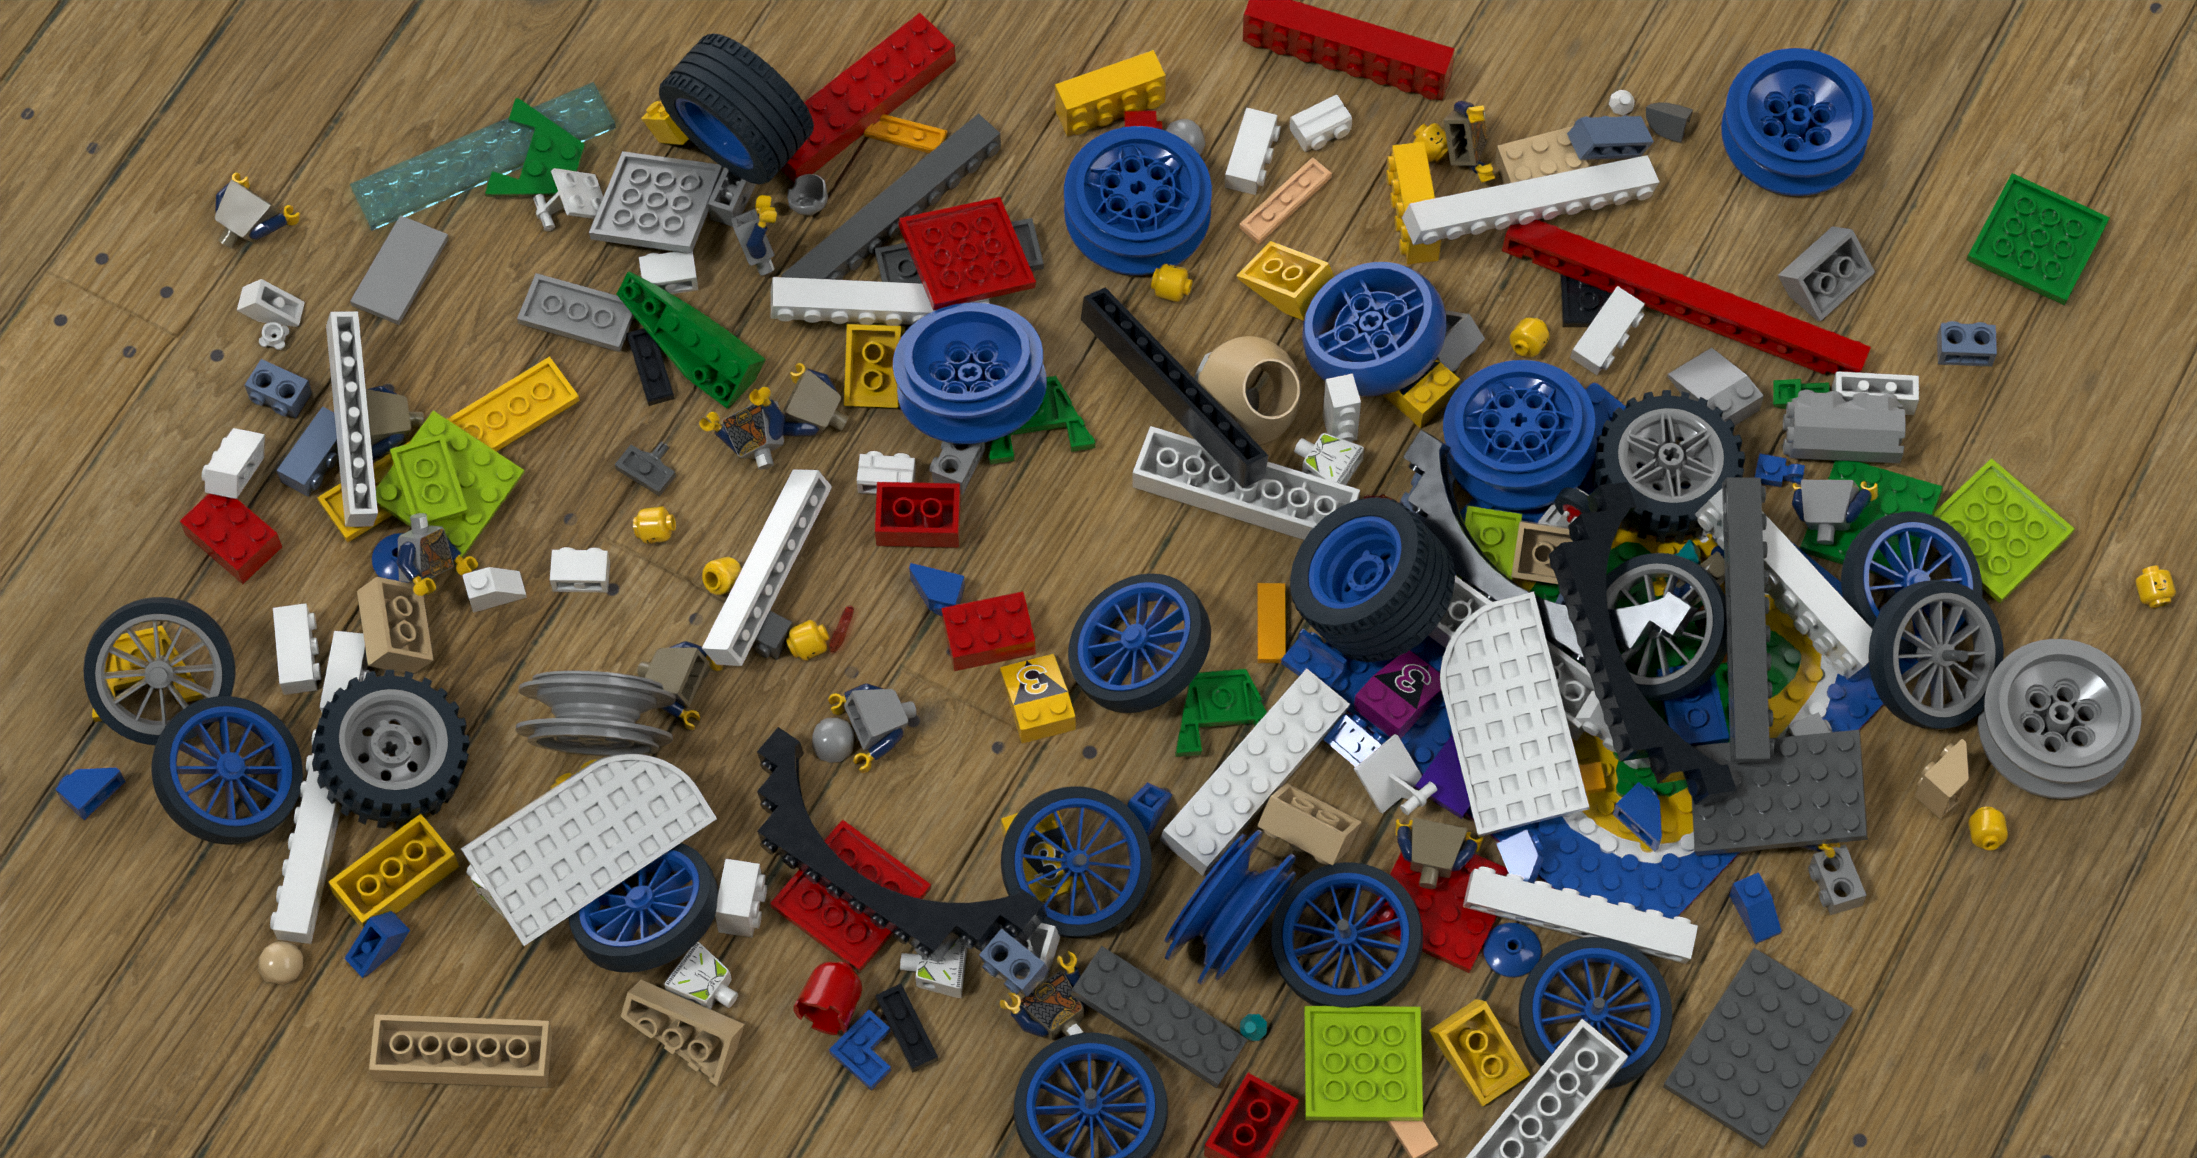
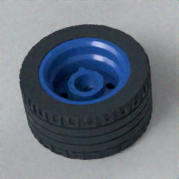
M712 33L703 36L662 81L659 87L661 103L681 131L713 161L750 183L760 185L770 182L813 132L812 116L805 103L790 84L757 54L737 41L721 34Z
M1379 497L1355 500L1337 508L1324 517L1309 532L1299 547L1293 561L1290 576L1292 601L1295 604L1296 610L1308 624L1331 646L1344 654L1345 657L1364 662L1389 660L1408 652L1420 644L1437 627L1445 615L1453 596L1455 583L1454 563L1449 555V551L1441 541L1402 503H1397L1393 499L1389 500L1388 498Z

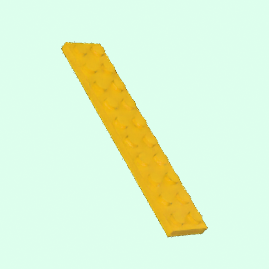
M549 356L447 418V420L497 452L576 404L580 399L579 395ZM391 454L373 463L375 489L394 464ZM341 483L317 497L318 502L347 543L392 516V514L377 505L378 514L373 526L345 527Z

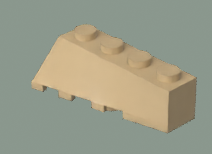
M640 980L628 991L621 1013V1018L649 1038L654 1037L665 1045L664 1049L671 1054L676 1053L689 1062V1067L696 1072L700 1070L710 1077L709 1081L716 1086L720 1084L738 1048L745 1025L643 980Z

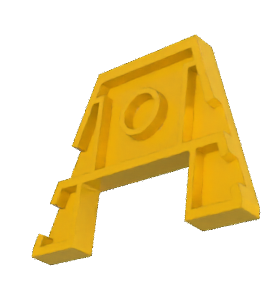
M157 626L160 655L165 656L172 642L163 626ZM148 628L134 631L152 657L155 658L154 629ZM128 633L122 634L113 644V647L149 663ZM173 647L168 657L169 661L179 655L175 647ZM108 653L106 672L145 669L112 653ZM181 660L172 667L185 666V664ZM190 672L175 673V675L195 683ZM145 676L107 679L113 696L116 697L117 690L130 688L144 679ZM173 681L175 688L186 702L203 699L201 693ZM93 708L92 717L94 722L102 721Z

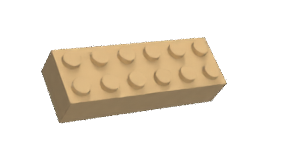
M375 1014L369 1071L374 1081L548 1088L553 1032L549 1021Z

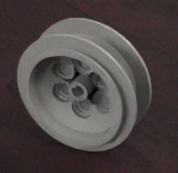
M2047 639L2032 642L2009 654L1993 672L1985 693L1984 709L1978 714L1980 741L1985 754L1995 769L2020 789L2038 796L2054 799H2070L2085 796L2098 791L2110 783L2124 767L2137 741L2141 727L2139 697L2131 679L2123 668L2099 649L2078 641L2066 639ZM2063 696L2068 702L2060 701L2057 697ZM2030 702H2037L2042 708H2035ZM2078 715L2086 716L2089 721H2082ZM2024 727H2032L2035 733L2027 732ZM2072 740H2079L2083 746H2076ZM2045 746L2054 747L2056 752L2048 751Z
M552 671L536 674L532 677V681L519 685L518 691L521 695L538 700L552 708L551 712L555 716V718L523 721L516 725L515 731L522 736L528 737V743L533 746L583 755L611 756L625 753L648 755L658 752L659 746L668 745L673 741V735L667 731L635 724L640 718V714L675 703V695L663 690V685L657 681L610 672Z

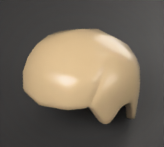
M284 941L268 945L264 948L258 960V972L267 983L272 982L285 985L297 979L303 970V955L295 945Z

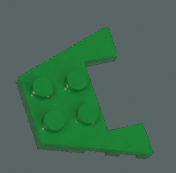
M515 97L508 119L509 123L532 129L534 134L520 178L517 179L492 171L485 196L509 195V197H519V195L536 196L538 194L554 196L558 189L551 171L556 168L577 172L585 144L527 103Z
M1056 375L1047 377V387L1043 402L1032 418L1014 432L992 441L989 455L990 465L1014 461L1011 435L1066 427L1071 452L1095 448V439L1089 434L1083 419L1077 414L1071 399Z
M1247 669L1199 672L1187 688L1175 757L1201 755L1200 727L1254 724L1255 727L1267 714L1261 702L1262 698Z

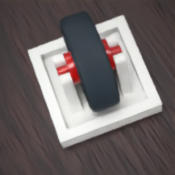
M1566 487L1562 489L1555 498L1554 503L1538 523L1568 527L1580 514L1592 513L1588 506L1587 497L1589 495L1579 488Z

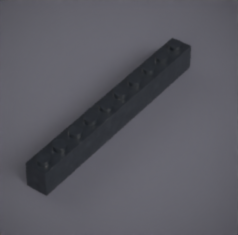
M1106 287L1084 296L1081 321L1242 489L1264 479L1269 455Z

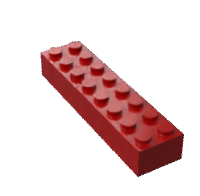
M1249 0L1243 14L1242 41L1247 42L1250 46L1267 48L1279 55L1287 54L1297 57V59L1303 62L1320 64L1326 69H1337L1347 72L1353 77L1370 79L1376 84H1387L1397 87L1403 92H1414L1430 100L1437 99L1443 101L1452 76L1455 48L1294 0Z
M918 13L804 102L813 119V132L781 171L794 183L795 179L799 176L815 173L861 137L868 126L872 123L875 125L880 121L882 115H889L956 62L955 45L921 13Z

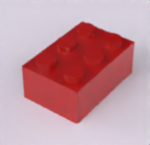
M877 482L876 546L959 548L960 483Z
M209 493L180 520L185 535L242 584L250 579L282 548L277 532L235 498Z
M1023 591L941 608L943 626L954 671L1036 655L1035 637Z
M1248 1072L1205 1143L1204 1156L1207 1158H1271L1298 1112L1299 1100Z

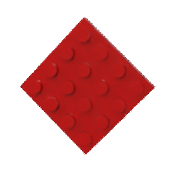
M1001 197L899 218V228L933 310L1035 288L1036 280Z
M843 819L824 840L835 854L852 869L882 887L919 899H923L931 890L930 883ZM800 869L770 903L772 909L843 962L849 964L858 973L864 969L893 933L887 928L880 929L875 926L870 920L871 917L865 913L858 914L849 907L848 902L843 898L836 899L826 891V887L819 882L818 884L810 882Z
M1401 852L1390 875L1405 888L1417 906L1423 926L1422 952L1470 973L1498 917L1463 907L1470 874L1474 869L1479 870V867H1488L1496 871L1495 874L1507 877V874H1509L1507 868L1474 854L1473 858L1460 871H1453L1450 878L1438 876L1436 888L1426 889L1419 885L1421 873L1410 869L1411 863L1404 860ZM1386 903L1365 926L1371 927L1398 918L1393 909ZM1400 926L1380 932L1397 941H1401Z

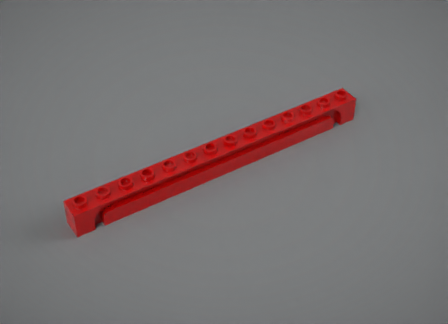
M1537 219L1525 225L1520 223L1510 225L1505 235L1502 252L1521 259L1523 255L1533 258L1532 263L1610 293H1613L1618 286L1643 302L1646 307L1824 375L1826 371L1834 374L1836 372L1862 373L1871 349L1870 346L1859 341L1849 339L1833 331H1828L1809 322L1786 315L1783 312H1778L1757 302L1736 296L1733 293L1715 288L1707 283L1694 280L1683 274L1673 272L1657 264L1647 262L1631 254H1626Z

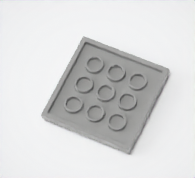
M622 151L590 228L589 235L591 240L692 253L709 211L708 201L724 170L723 167L713 163Z

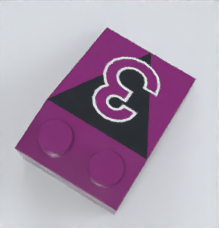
M1409 650L1397 656L1364 685L1355 695L1354 709L1389 737L1396 734L1401 739L1442 694L1440 673Z

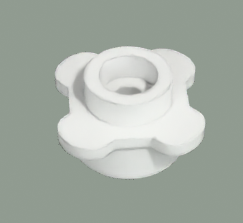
M276 322L266 323L263 326L259 344L262 347L272 346L277 350L283 349L285 347V337L289 334L288 327L285 325L281 326Z

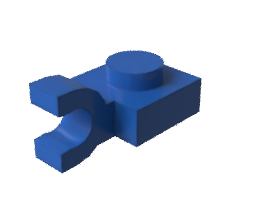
M1759 454L1755 478H1761V484L1777 487L1782 486L1783 480L1801 485L1805 465L1791 464L1786 466L1787 458Z

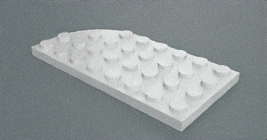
M1534 592L1495 601L1483 606L1470 615L1453 634L1445 650L1440 673L1441 689L1479 837L1590 809Z
M625 753L607 756L594 761L461 848V850L520 942L525 946L717 818L695 783L679 768L656 757Z

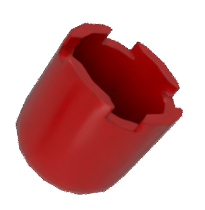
M841 961L837 963L824 962L818 965L809 976L793 1006L794 1013L800 1020L804 1016L813 1022L811 1028L830 1035H837L839 1030L846 1032L862 995V981L849 964Z

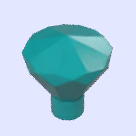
M1690 539L1679 553L1674 554L1701 564L1700 549Z
M1248 1014L1240 1022V1033L1248 1041H1259L1267 1034V1022L1260 1014Z

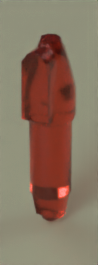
M851 605L846 606L842 612L837 628L832 635L829 644L831 653H836L845 640L854 612V608Z

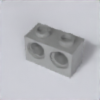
M942 441V452L939 458L934 457L929 470L932 472L933 483H960V492L963 495L985 451V442L957 444ZM959 446L967 447V449L963 451L956 450V448ZM949 468H953V469L957 470V471H955L954 473H950V474L944 472L945 470H947V469H949Z
M1846 844L1840 846V848H1833L1836 855L1832 858H1828L1824 851L1813 854L1811 863L1808 866L1812 881H1817L1819 886L1820 902L1823 907L1828 908L1830 915L1863 906L1866 898L1865 890ZM1824 865H1833L1837 871H1827ZM1842 890L1847 894V896L1839 897L1834 893V891Z

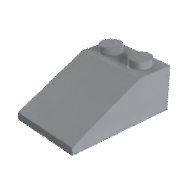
M1713 348L1670 372L1667 376L1680 393L1682 391L1690 393L1689 399L1698 402L1700 397L1708 400L1707 407L1710 409L1720 408L1723 411L1722 419L1725 422L1731 419L1733 424L1737 425L1760 411L1763 394L1744 372Z

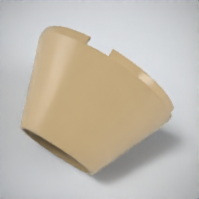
M1246 336L1224 342L1208 356V360L1198 377V383L1258 445L1268 443L1283 434L1292 424L1300 406L1301 382L1295 364L1281 347L1264 338ZM1256 366L1261 367L1268 373L1274 387L1272 403L1263 414L1258 413L1252 408L1248 402L1245 390L1247 378Z

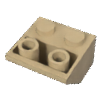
M1963 739L1956 745L1950 743L1940 754L1942 758L1936 764L1933 761L1930 762L1922 771L1923 777L1917 783L1919 789L1915 797L1940 819L1960 801L1969 780L1966 741Z

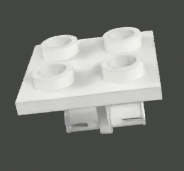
M554 168L551 173L558 192L547 203L543 194L533 197L537 208V218L541 219L545 231H551L555 228L551 215L562 208L565 209L566 214L569 216L595 219L603 199V194L595 174Z
M1396 734L1354 768V771L1380 813H1384L1400 798H1405L1408 800L1400 808L1404 814L1409 815L1418 806H1424L1427 803L1426 799L1437 791V787L1430 781L1419 791L1413 788L1422 775Z

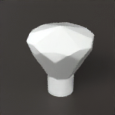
M1618 90L1611 95L1609 106L1615 114L1624 116L1633 110L1635 100L1630 92Z

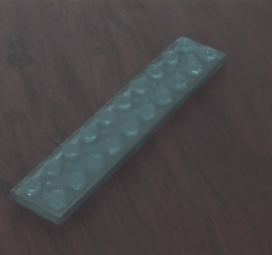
M594 82L532 107L581 142L616 128L615 122ZM508 117L350 184V187L371 231L398 220L400 215L406 217L489 182L492 171L506 175L522 168L534 130L509 123Z

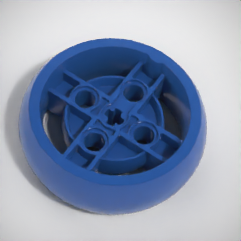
M1371 262L1354 266L1330 279L1311 301L1303 322L1302 340L1305 355L1313 370L1325 382L1329 378L1353 374L1359 396H1380L1396 392L1418 380L1437 359L1446 336L1447 318L1445 307L1440 294L1432 283L1412 268L1391 262Z

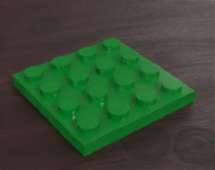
M2011 173L1966 260L2065 306L2110 217Z
M1835 460L1828 480H1853L1859 487V491L1863 481L1867 482V488H1872L1876 483L1878 485V497L1873 501H1869L1856 521L1850 524L1848 530H1835L1833 544L1824 545L1817 543L1818 530H1811L1808 527L1800 549L1806 554L1843 565L1846 552L1855 537L1865 527L1879 518L1908 511L1934 515L1943 492V486L1857 461ZM1898 535L1891 536L1886 541L1902 561ZM1909 535L1913 562H1915L1922 539ZM1878 548L1872 561L1895 571ZM1869 569V573H1873V574L1882 576V575H1880V574H1878V573H1876V572H1874V571H1872V570Z

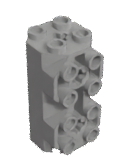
M1811 390L1800 391L1797 398L1792 399V402H1787L1786 414L1783 416V430L1787 431L1786 439L1783 441V455L1800 459L1900 463L1904 446L1898 445H1901L1902 439H1905V410L1894 394L1877 396L1861 392L1854 394L1853 400L1847 402L1842 399V394L1837 391L1828 393H1814Z

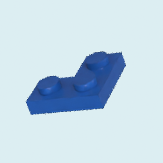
M868 1010L829 1049V1054L871 1091L891 1071V1066L873 1051L890 1033V1027L872 1011Z

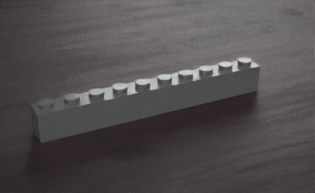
M978 113L786 270L781 277L842 280L843 276L850 270H856L870 254H875L876 248H881L883 243L889 238H894L901 232L898 225L899 218L921 214L929 205H935L945 192L956 188L961 179L968 173H974L985 159L995 156L1001 147L1000 132Z
M1727 477L1722 482L1731 763H1765L1770 759V755L1774 753V740L1769 738V727L1773 725V712L1768 710V699L1772 697V683L1767 682V670L1771 669V655L1766 652V642L1770 641V626L1766 625L1765 614L1769 613V598L1765 597L1764 586H1768L1769 576L1768 570L1764 569L1763 558H1767L1768 553L1767 542L1763 541V530H1766L1767 518L1766 514H1762V503L1766 499L1765 486H1761V478Z

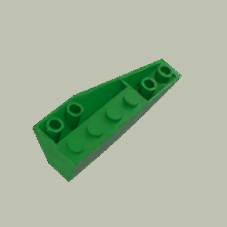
M627 272L616 295L689 381L726 409L730 408L755 382L766 359L702 312L657 285L632 272Z

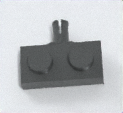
M659 442L652 453L641 451L635 446L630 445L615 463L617 471L659 497L676 477L675 471L665 466L660 460L669 450V447L663 442Z

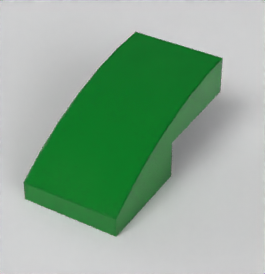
M1801 379L1773 380V405L1777 408L1786 409L1787 402H1792V399L1797 398L1798 393L1803 390H1811L1814 393L1831 392L1830 383L1802 384Z

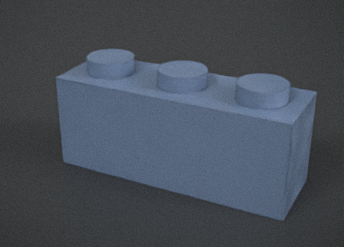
M1625 115L1622 117L1603 116L1593 118L1585 116L1579 118L1567 133L1579 160L1641 157L1654 143L1641 116L1629 117Z
M322 406L277 469L281 483L309 497L313 490H317L320 487L324 474L329 468H333L338 460L334 412Z

